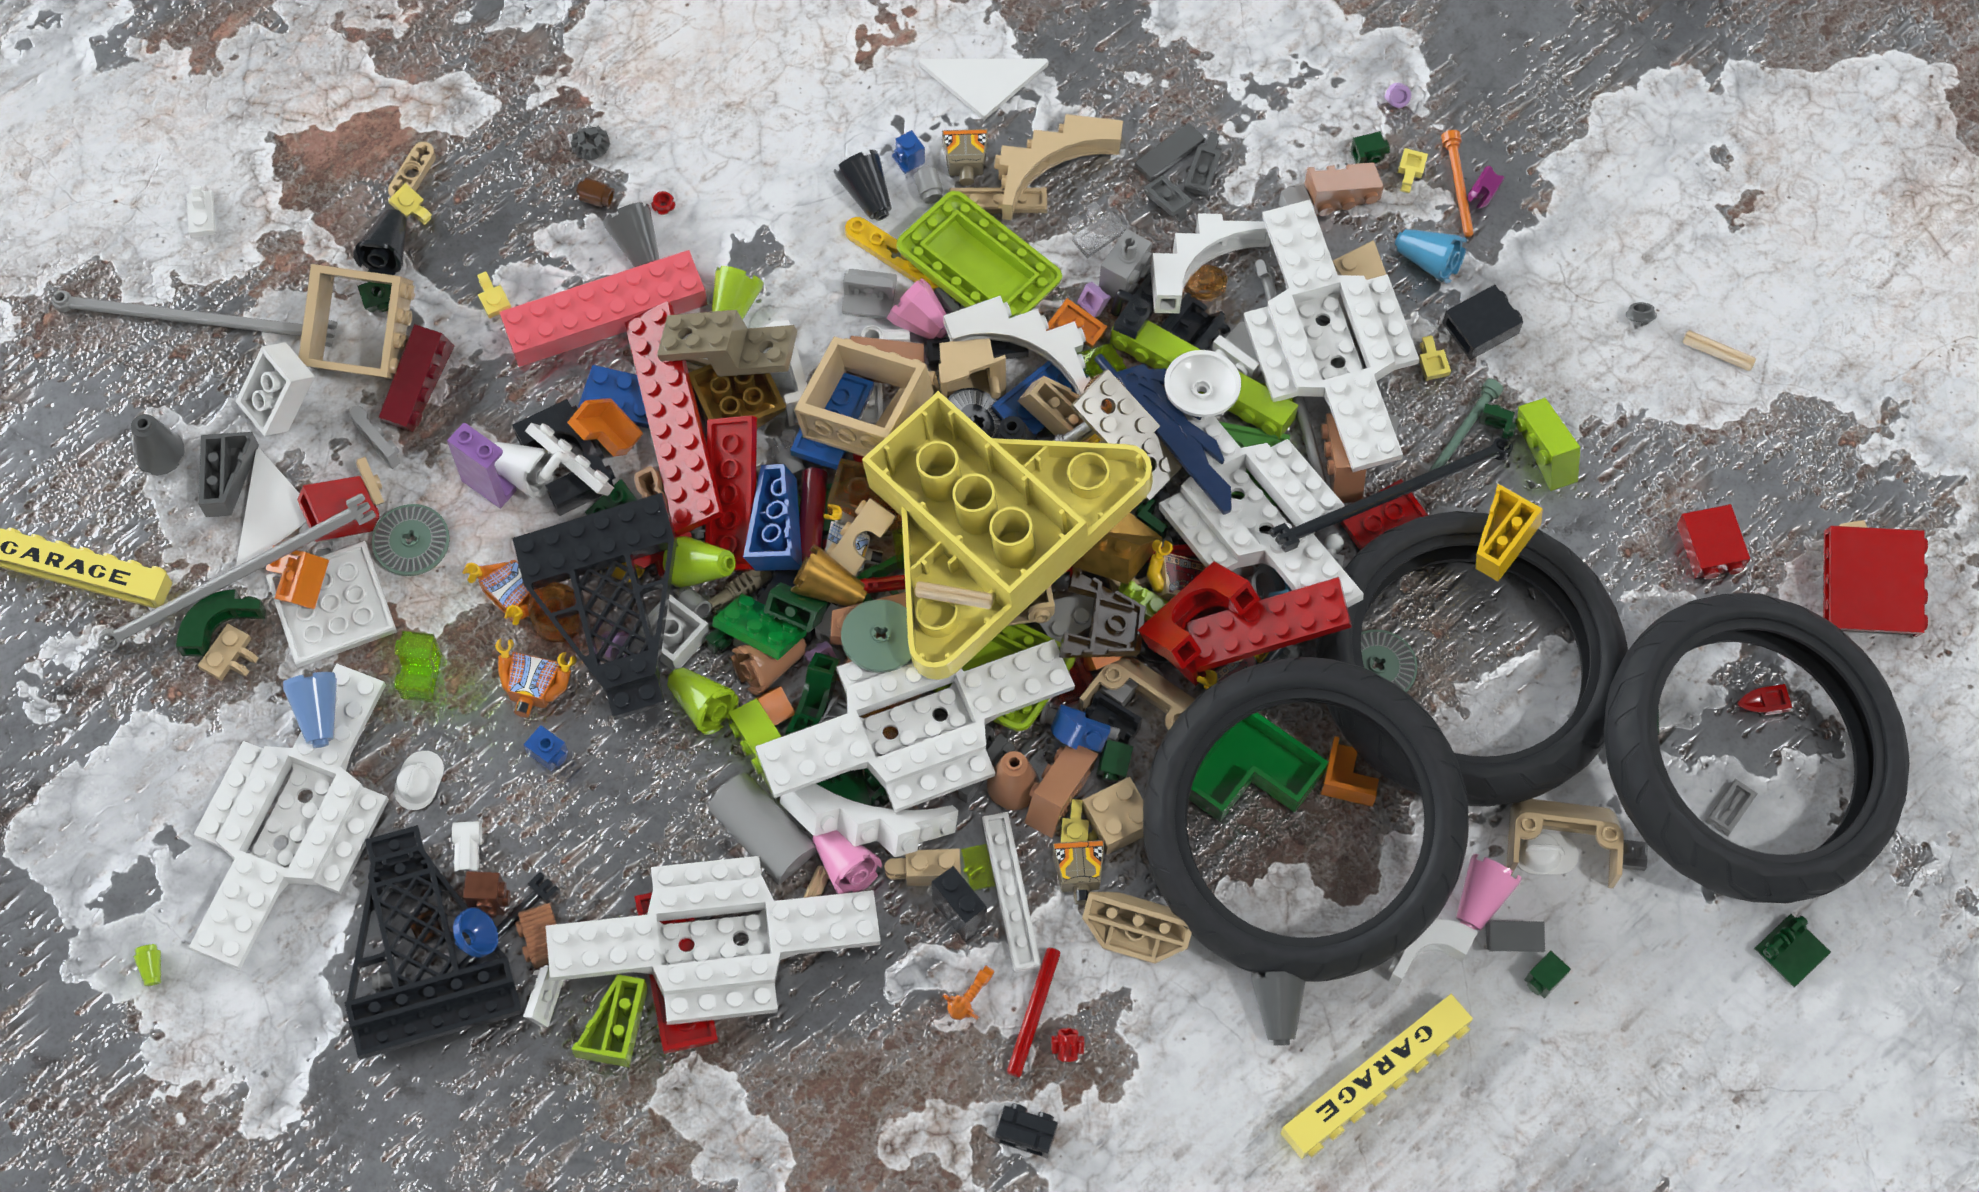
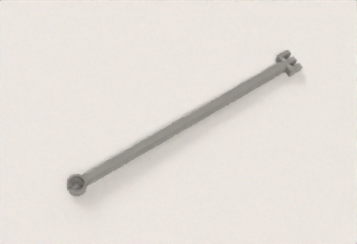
M1260 259L1256 262L1258 276L1262 280L1268 302L1277 296L1274 284L1276 280L1273 270L1264 260ZM1293 397L1294 403L1298 404L1297 416L1310 465L1327 484L1305 397Z
M63 290L56 291L52 296L53 300H51L54 308L62 313L68 312L71 309L294 336H301L303 324L73 297L69 292ZM328 320L326 347L333 345V340L330 338L335 337V331L332 329H336L338 324L333 320Z
M358 494L346 501L348 509L115 630L109 628L101 631L98 644L101 645V649L104 651H114L119 647L120 642L347 523L356 519L359 525H362L372 520L376 515L373 510L366 512L370 509V505L368 502L360 504L365 500L363 494ZM107 635L114 637L113 640H104Z

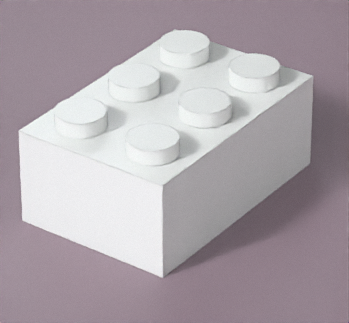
M286 342L262 346L236 399V403L264 436L287 432L315 376Z

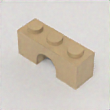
M872 498L867 502L863 500L855 510L858 516L853 523L848 521L839 533L843 536L839 543L835 544L833 542L826 551L828 555L854 576H856L867 560L856 549L855 543L858 535L864 531H870L882 538L897 518L896 515Z

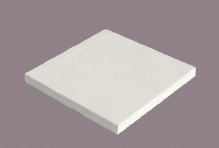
M365 541L320 556L328 559L329 563L315 609L274 599L282 574L272 573L266 575L297 668L397 633Z

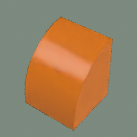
M776 686L756 697L774 726L795 714L781 686Z

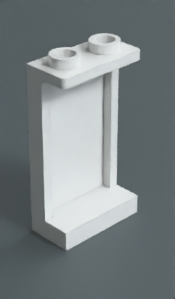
M777 320L764 327L787 326L790 323L789 320ZM796 344L794 345L789 366V373L795 392L784 395L789 427L799 424L794 409L807 387Z

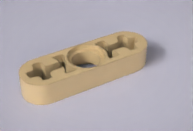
M419 142L412 148L388 187L390 198L404 185L403 182L416 192L436 159L433 146L430 143ZM425 152H428V155H423V156L420 158V155H419L420 153H421V154H424ZM410 169H416L419 171L418 174L412 178H409L405 175L406 172Z

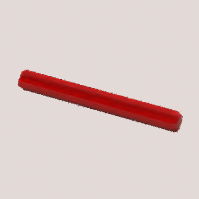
M1048 947L1046 949L1007 1068V1074L1014 1077H1021L1060 958V951L1055 948Z

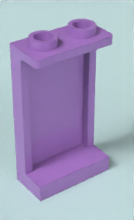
M462 423L447 440L461 481L501 509L517 491L515 485L496 471L495 462L502 456L503 450L468 424Z

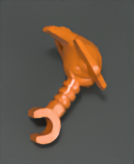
M987 965L983 970H980L975 981L963 996L956 995L955 997L949 996L946 993L943 994V997L947 1000L948 1013L952 1019L962 1020L966 1017L979 1019V1016L974 1013L970 1002L974 1000L982 987L987 985L995 972Z

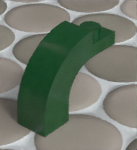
M236 589L215 592L201 599L187 612L178 630L176 647L182 656L204 657L209 650L210 640L214 631L222 623L231 619H265L266 608L261 599L246 596L241 599Z
M815 652L807 667L804 689L799 705L786 729L785 736L819 724L833 696L840 659Z

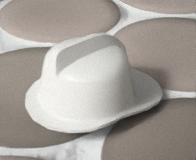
M422 750L410 755L403 763L394 789L396 800L402 807L408 810H420L428 806L434 799L444 772L443 761L437 754Z
M1540 833L1537 838L1532 840L1520 839L1518 866L1529 874H1565L1574 869L1578 862L1576 845L1564 835Z

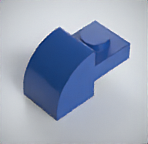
M1060 704L1051 724L1053 735L1065 745L1077 749L1079 745L1100 753L1111 731L1109 725L1086 718L1085 712Z

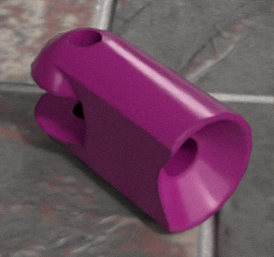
M1486 166L1469 191L1468 201L1471 202L1474 198L1479 199L1480 202L1476 208L1486 207L1505 179L1504 176L1497 175L1491 166Z

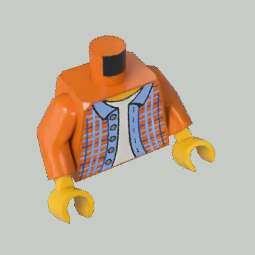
M516 560L478 566L472 562L466 564L462 573L470 574L467 579L468 582L474 583L477 578L480 579L478 582L482 592L505 614V619L509 618L512 621L513 625H518L520 619H524L536 612L538 603L524 586L519 564ZM540 589L534 590V591L536 592V594H537V595L539 596V598H540V597H541V596H540L541 590H540Z
M501 638L496 642V650L501 653L498 656L499 678L502 688L508 693L510 700L517 702L514 710L516 715L528 718L532 706L546 708L549 702H553L566 691L571 674L569 668L577 662L575 655L571 656L569 664L565 661L566 652L559 654L558 662L513 652L511 656L509 651L514 646L511 639L508 640V649L502 648Z

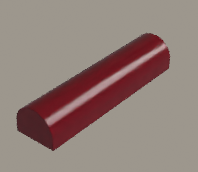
M808 468L802 472L799 505L802 563L806 557L809 558L811 553H813L810 551L813 545L821 549L823 546L825 521L823 515L826 508L828 473L818 468Z

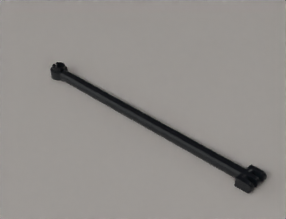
M1502 437L1496 438L1490 447L1293 528H1289L1286 523L1273 527L1269 534L1272 538L1276 537V543L1282 545L1281 549L1284 552H1289L1298 548L1299 539L1491 459L1495 458L1496 460L1503 461L1510 456L1513 444L1510 443L1509 447L1506 448L1510 440Z

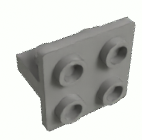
M849 269L848 273L844 274L843 280L844 298L841 309L842 313L887 319L893 307L897 275Z

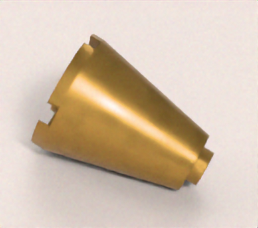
M813 545L810 549L813 553H811L809 558H805L794 580V584L798 586L792 587L791 592L844 606L862 603L867 594V591L864 590L865 584L820 547Z

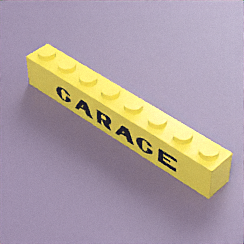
M0 528L1 568L155 609L164 604L173 583L167 572L160 567L152 566V568H148L134 560L125 562L111 554L104 553L99 555L85 547L76 549L62 541L57 540L54 543L36 534L28 536L14 528H8L7 530Z
M1452 994L1448 995L1282 1128L1280 1134L1301 1159L1307 1155L1311 1158L1324 1148L1322 1145L1324 1141L1329 1137L1332 1141L1338 1138L1345 1131L1344 1125L1349 1121H1352L1353 1124L1358 1122L1366 1114L1364 1109L1371 1104L1374 1107L1379 1105L1387 1098L1385 1093L1393 1087L1397 1090L1408 1081L1406 1076L1413 1070L1416 1073L1423 1070L1429 1064L1427 1059L1434 1053L1437 1057L1444 1053L1450 1047L1448 1042L1454 1037L1457 1040L1464 1037L1471 1030L1468 1026L1473 1018Z

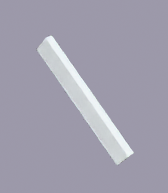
M1008 812L982 816L1013 971L1017 973L1040 968L1041 963Z

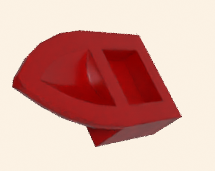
M1785 684L1752 690L1745 694L1737 703L1743 709L1764 713V716L1790 712L1792 709Z

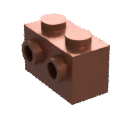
M466 871L463 898L468 907L480 909L490 918L504 915L505 906L509 907L511 893L510 890H507V884L503 882L500 873Z

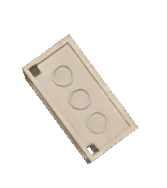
M311 264L299 350L301 361L306 367L393 379L409 339L406 332L407 325H410L412 321L410 303L415 298L413 281L401 276ZM334 277L392 285L380 369L323 361Z
M834 336L794 411L804 438L865 457L929 400L934 392L927 365L918 359L911 360L901 357L894 352H884L871 345L865 346L855 343L848 338L841 339ZM845 371L905 389L885 428L825 410Z

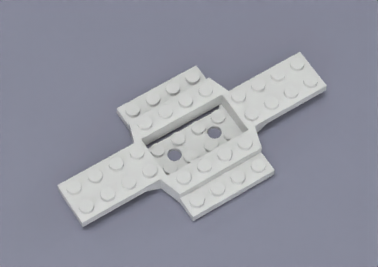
M1310 200L1263 212L1262 218L1281 268L1287 290L1269 300L1267 307L1245 312L1243 318L1272 401L1277 402L1296 396L1324 397L1331 409L1353 472L1401 460L1403 453L1376 381L1394 370L1419 364V357L1388 274L1368 280L1365 279V276L1337 275ZM1340 295L1365 361L1366 369L1362 367L1338 301ZM1324 315L1330 319V323L1326 326H1320L1315 320L1318 316ZM1342 358L1345 361L1344 367L1334 368L1331 365L1332 359Z
M1183 412L1189 422L1213 437L1219 445L1224 457V463L1220 464L1204 450L1209 465L1231 486V493L1240 491L1245 495L1241 500L1231 497V512L1223 515L1190 476L1181 485L1180 493L1159 503V510L1207 568L1215 561L1232 571L1236 568L1264 563L1274 568L1292 591L1339 577L1342 582L1347 608L1362 601L1364 593L1321 544L1314 533L1300 538L1298 548L1284 552L1281 549L1282 545L1276 543V537L1272 538L1270 534L1259 531V528L1264 525L1273 528L1286 523L1289 528H1292V526L1287 523L1278 512V509L1263 494V491L1251 480L1246 472V468L1295 526L1345 506L1293 444L1286 439L1272 447L1268 443L1241 448L1214 416L1202 417L1201 420H1198Z
M1055 639L967 671L960 669L949 678L940 680L929 679L921 675L914 667L912 660L905 666L890 672L868 671L859 667L854 662L838 666L837 672L846 692L847 714L755 747L774 798L851 770L868 768L885 788L896 813L994 777L995 770L986 751L985 725L1002 715L1074 690L1075 685L1063 658L1059 657L1060 651ZM952 683L950 688L944 689L942 691L919 698L917 700L894 707L892 709L883 711L881 713L869 716L864 719L859 717L869 712L878 710L880 708L892 705L894 703L906 700L908 698L917 696L919 694ZM935 709H944L948 714L947 719L942 722L936 721L932 716ZM888 726H893L898 730V736L892 740L886 739L883 736V730Z
M339 664L335 665L332 671L337 678L334 739L329 741V745L326 747L313 748L312 744L306 743L302 732L298 736L293 748L269 746L261 748L245 741L242 742L194 833L197 839L223 849L234 861L189 946L192 951L240 970L277 897L288 884L317 885L340 895L342 894L366 846L365 839L370 838L389 800L385 795L364 788L359 781L346 771L350 755L386 686L384 681ZM292 766L293 772L279 796L270 817L266 821L257 842L254 844L252 851L246 853ZM303 790L313 792L312 799L307 803H302L298 800V795ZM279 837H286L289 840L288 846L283 850L274 848V842Z
M759 856L651 867L653 892L647 915L546 926L550 981L631 972L653 974L665 999L667 1025L777 1013L775 981L780 960L802 953L880 945L881 942L873 890L774 901L761 876ZM762 910L758 915L724 917L721 919L669 923L666 925L659 922ZM745 933L749 937V941L746 945L738 946L733 942L734 935ZM688 938L694 941V948L689 952L680 950L678 944L681 939Z

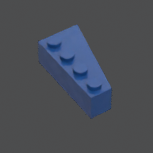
M785 464L761 465L743 555L744 559L755 571L799 570L802 565L797 479Z

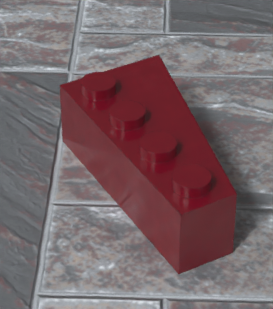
M414 324L378 417L384 423L410 432H414L415 428L419 426L422 413L455 347L443 333Z

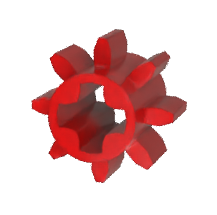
M1073 1028L1058 1030V1036H1052V1054H1057L1058 1060L1063 1062L1076 1061L1078 1054H1084V1036H1078V1031Z

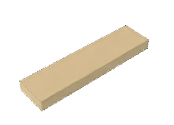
M1047 187L1026 188L1016 204L1014 213H1047ZM949 188V192L960 191L988 213H1002V209H998L999 195H1004L1005 190H1001V188Z

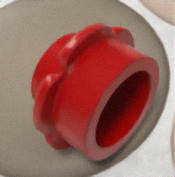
M666 191L656 193L651 203L652 209L658 211L661 215L668 214L669 211H673L675 208L674 197Z

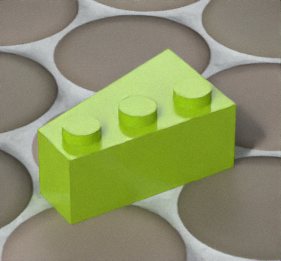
M624 975L616 976L601 1000L600 1006L593 1018L585 1026V1031L578 1042L572 1047L571 1050L575 1058L630 1067L648 990L645 979Z

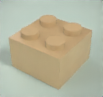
M1130 777L1082 801V812L1086 819L1089 820V825L1094 830L1098 841L1104 840L1106 855L1143 838L1144 800Z

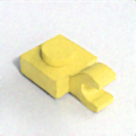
M1404 148L1398 173L1405 174L1400 191L1410 193L1414 177L1422 178L1428 154Z
M406 183L388 200V203L396 210L402 212L406 219L412 214L424 226L431 220L432 214L420 206L424 199Z
M486 271L478 274L480 286L484 291L478 294V297L488 318L495 317L500 314V311L511 308V304L501 285L493 287Z
M1432 335L1422 337L1423 342L1420 343V348L1423 354L1419 356V362L1425 381L1450 376L1451 370L1445 351L1436 350Z
M1072 799L1070 819L1062 818L1061 843L1088 841L1089 820L1081 819L1083 800Z

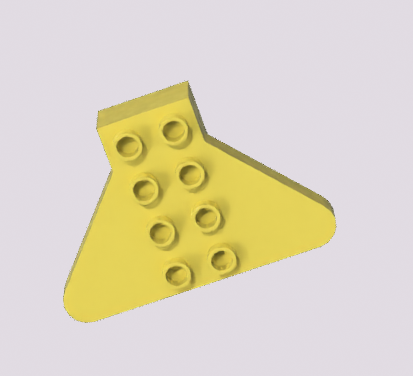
M938 391L862 458L869 487L902 516L908 644L916 670L926 678L935 680L949 678L958 672L1142 502L1151 491L1153 483L1152 465L1146 452L1137 446L1128 444L991 438ZM921 581L993 594V604L990 609L921 598L915 596V587L917 582Z

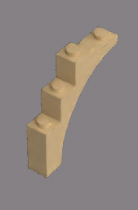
M1065 114L1064 124H1059L1058 132L1034 130L1033 138L1027 141V148L1002 145L1001 154L996 155L994 169L999 170L998 180H1002L1001 190H1005L1004 195H999L998 209H1002V219L1012 220L1016 204L1024 190L1046 170L1064 161L1081 156L1097 154L1119 155L1123 121Z

